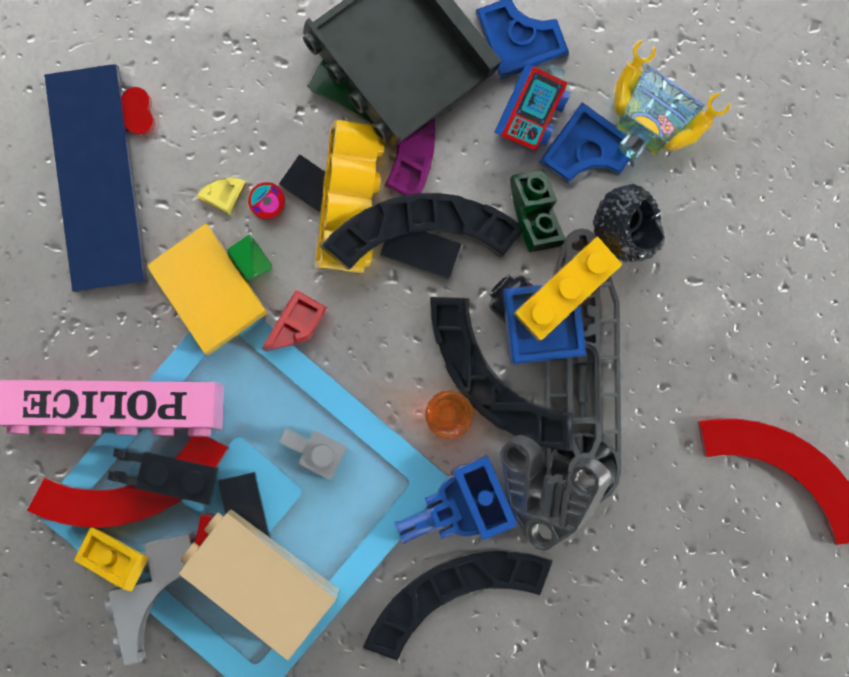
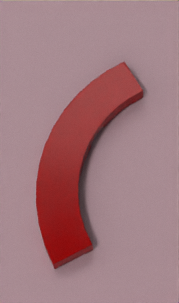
M715 418L697 421L704 457L720 455L749 457L764 461L787 473L800 483L815 499L826 519L833 543L835 545L849 543V481L826 455L795 434L758 421L735 418Z
M191 436L188 443L175 458L217 467L230 447L211 437ZM45 477L27 511L44 519L65 525L103 528L121 526L147 519L164 512L183 499L135 489L136 486L134 485L115 489L92 490L72 487Z

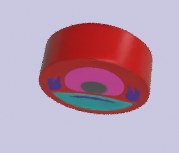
M263 182L251 190L248 204L251 211L258 218L272 220L280 216L284 211L286 198L283 191L276 184Z

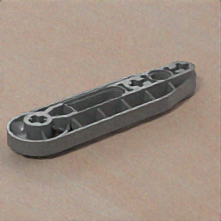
M577 229L568 234L562 244L553 276L560 270L562 260L564 267L579 253L578 250H572V246L579 239H583V244L586 246L597 236L587 229ZM611 276L584 300H591V305L583 306L584 318H590L591 324L584 327L587 356L555 359L564 360V393H550V360L545 361V407L550 409V397H564V412L573 413V364H579L577 365V402H580V417L574 418V424H592V434L586 432L574 433L573 424V450L571 451L551 450L545 447L546 473L551 476L559 474L565 477L569 475L570 470L581 459L591 458L601 462L610 472L611 485H608L599 503L611 496L619 484L621 474L620 302ZM600 287L609 288L614 303V319H600ZM614 323V356H601L600 324ZM601 360H614L615 393H601ZM585 364H592V418H587L585 413V402H588V365ZM601 397H615V430H602ZM602 434H615V449L610 442L602 438ZM582 436H584V452L582 449ZM609 452H611L610 455H608V456L602 458L601 460H598V459H600L601 457H603L604 455H606V454H608ZM555 453H560L561 455L567 457L568 460L565 461L561 459L560 457L556 456ZM586 472V474L590 478L595 480V477L592 473L590 474Z

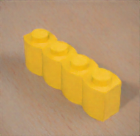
M335 120L331 123L315 255V269L361 274L364 273V268L369 267L371 264L372 249L360 258L350 270H347L323 250L320 245L348 219L372 207V196L379 191L381 175L379 172H376V160L382 157L385 143L375 134L372 125Z

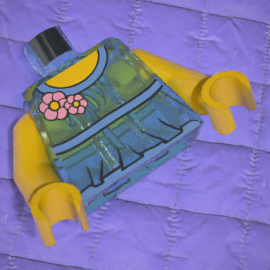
M639 40L633 45L632 52L634 58L632 62L628 61L614 86V111L619 116L615 126L626 135L619 145V149L625 156L631 159H637L644 149L653 155H658L663 149L673 152L696 143L714 124L713 119L717 115H725L731 107L730 102L723 111H715L712 106L713 101L721 94L716 93L709 98L708 109L705 112L701 111L705 106L702 102L648 64L643 70V63L651 61L656 53L655 46H653L649 56L645 58L639 57L637 49L643 40Z

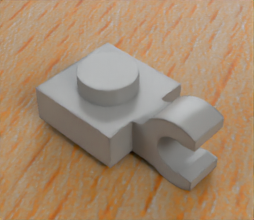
M286 428L279 443L302 453L298 462L299 465L329 480L332 479L348 447L314 430L311 438L308 439Z

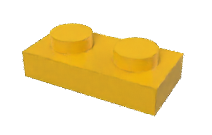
M90 527L74 561L121 589L132 592L149 557L109 534Z

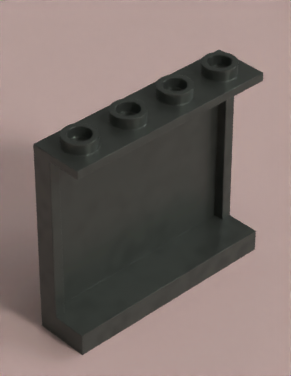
M343 0L314 22L308 18L303 29V41L307 48L314 55L320 54L327 63L326 70L333 81L337 84L342 82L350 92L349 99L355 109L360 113L365 112L373 121L372 128L382 142L388 141L393 148L493 75L502 62L454 0Z

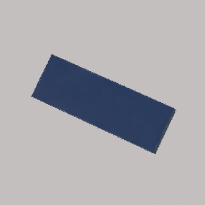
M117 64L44 74L72 291L80 292L147 282L128 132L125 127L121 96L123 94L119 66Z

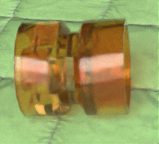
M453 390L441 391L435 394L428 401L425 409V419L429 429L437 436L445 439L457 438L465 434L471 427L474 418L473 407L469 399L462 393Z

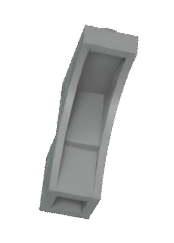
M194 531L152 540L144 544L145 551L141 553L149 557L144 567V572L146 574L150 573L152 579L137 582L132 592L120 587H115L108 591L109 598L105 599L106 613L109 620H114L117 634L113 636L114 649L117 657L123 658L124 666L139 663L146 657L144 633L147 617L160 593L171 582L182 577L178 573L185 564L180 559L195 542Z

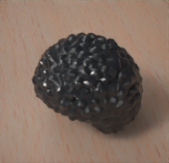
M633 183L615 188L608 192L604 199L600 201L592 222L594 233L618 260L636 262L651 259L662 249L665 241L663 226L661 225V210L658 209V204L653 199V196L650 195V192L646 191L642 186Z

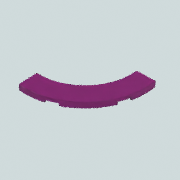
M435 118L397 147L391 172L384 185L401 196L422 193L434 155Z

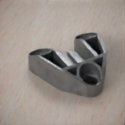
M523 435L515 436L502 447L500 452L510 509L528 542L538 550L545 551L551 549L575 533L594 514L611 479L610 472L606 466L595 459L585 458L570 470L565 491L566 481L563 480L562 475H545L547 466L544 463L543 452L533 439ZM516 446L522 448L527 456L523 455ZM583 469L590 471L594 475L595 480L590 478ZM539 523L546 525L552 533L551 539L542 537L538 528Z

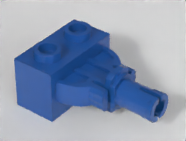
M487 455L453 468L454 474L441 484L437 493L425 498L427 505L439 500L441 503L430 506L424 511L403 520L394 522L398 532L416 526L400 534L403 544L450 524L451 527L439 531L442 539L453 534L465 537L480 534L482 539L485 540L518 526Z

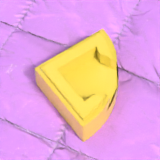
M232 177L219 179L204 186L196 197L230 215L247 183Z

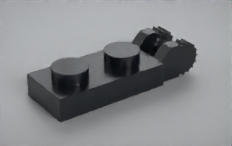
M119 448L114 449L113 457L127 462H140L141 466L138 476L115 470L109 471L108 480L136 486L135 489L206 505L211 504L219 470L218 467L151 452H144L142 454Z

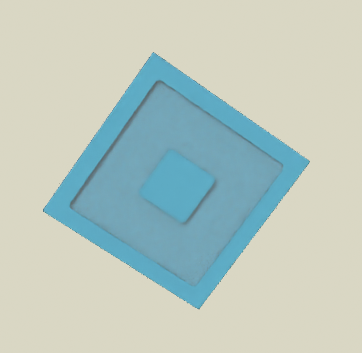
M262 318L209 356L204 354L189 332L148 380L152 382H216L224 386L222 430H211V438L230 448L217 466L219 470L211 504L206 505L183 499L164 512L141 521L121 526L94 527L140 553L145 551L144 544L152 540L194 531L196 538L201 514L205 512L217 514L219 512L222 516H225L218 480L256 471L271 539L339 588L336 601L287 661L186 579L180 577L171 582L157 597L150 613L225 677H284L401 539L400 534L409 529L398 532L394 522L424 511L428 507L425 498L437 493L441 484L448 478L445 473L294 345L268 352L262 350L265 341L273 329ZM286 428L308 439L311 438L314 430L348 446L331 480L299 465L298 462L302 453L279 443ZM106 429L61 483L92 490H106L128 486V484L108 480L109 471L118 470L129 475L138 476L141 463L118 460L117 457H113L115 448L142 454L144 452H151L175 458L188 443L191 436H188V430H174V436H152V429H138V436L115 435V429ZM38 516L79 551L90 527L65 525ZM143 569L137 582L152 579L151 574H146Z

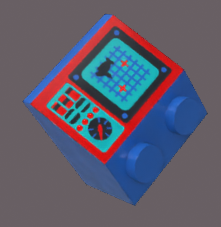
M526 63L494 133L535 151L539 143L547 146L555 129L554 125L549 124L555 110L562 113L571 95V92L565 90L568 82Z

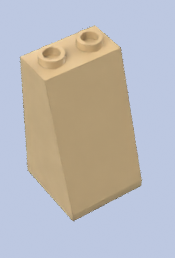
M233 510L228 511L225 516L218 512L204 529L209 536L202 545L198 546L194 542L180 559L185 566L178 574L288 661L336 601L339 588Z

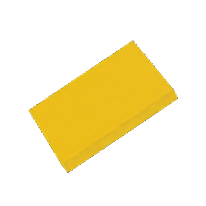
M206 223L147 265L204 354L208 356L268 313L215 233Z

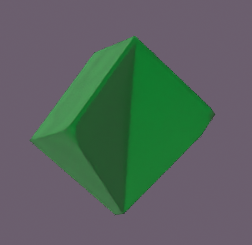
M247 235L227 249L228 255L249 282H254L272 269L271 262L251 235Z

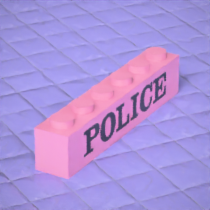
M0 380V426L7 427V434H29L30 428H43L42 434L65 435V428H79V435H101L102 429H115V435L138 436V429H152V436H174V430H188V436L211 437V430H222L224 386L216 382Z

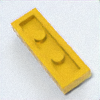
M597 236L513 314L537 341H541L623 264Z

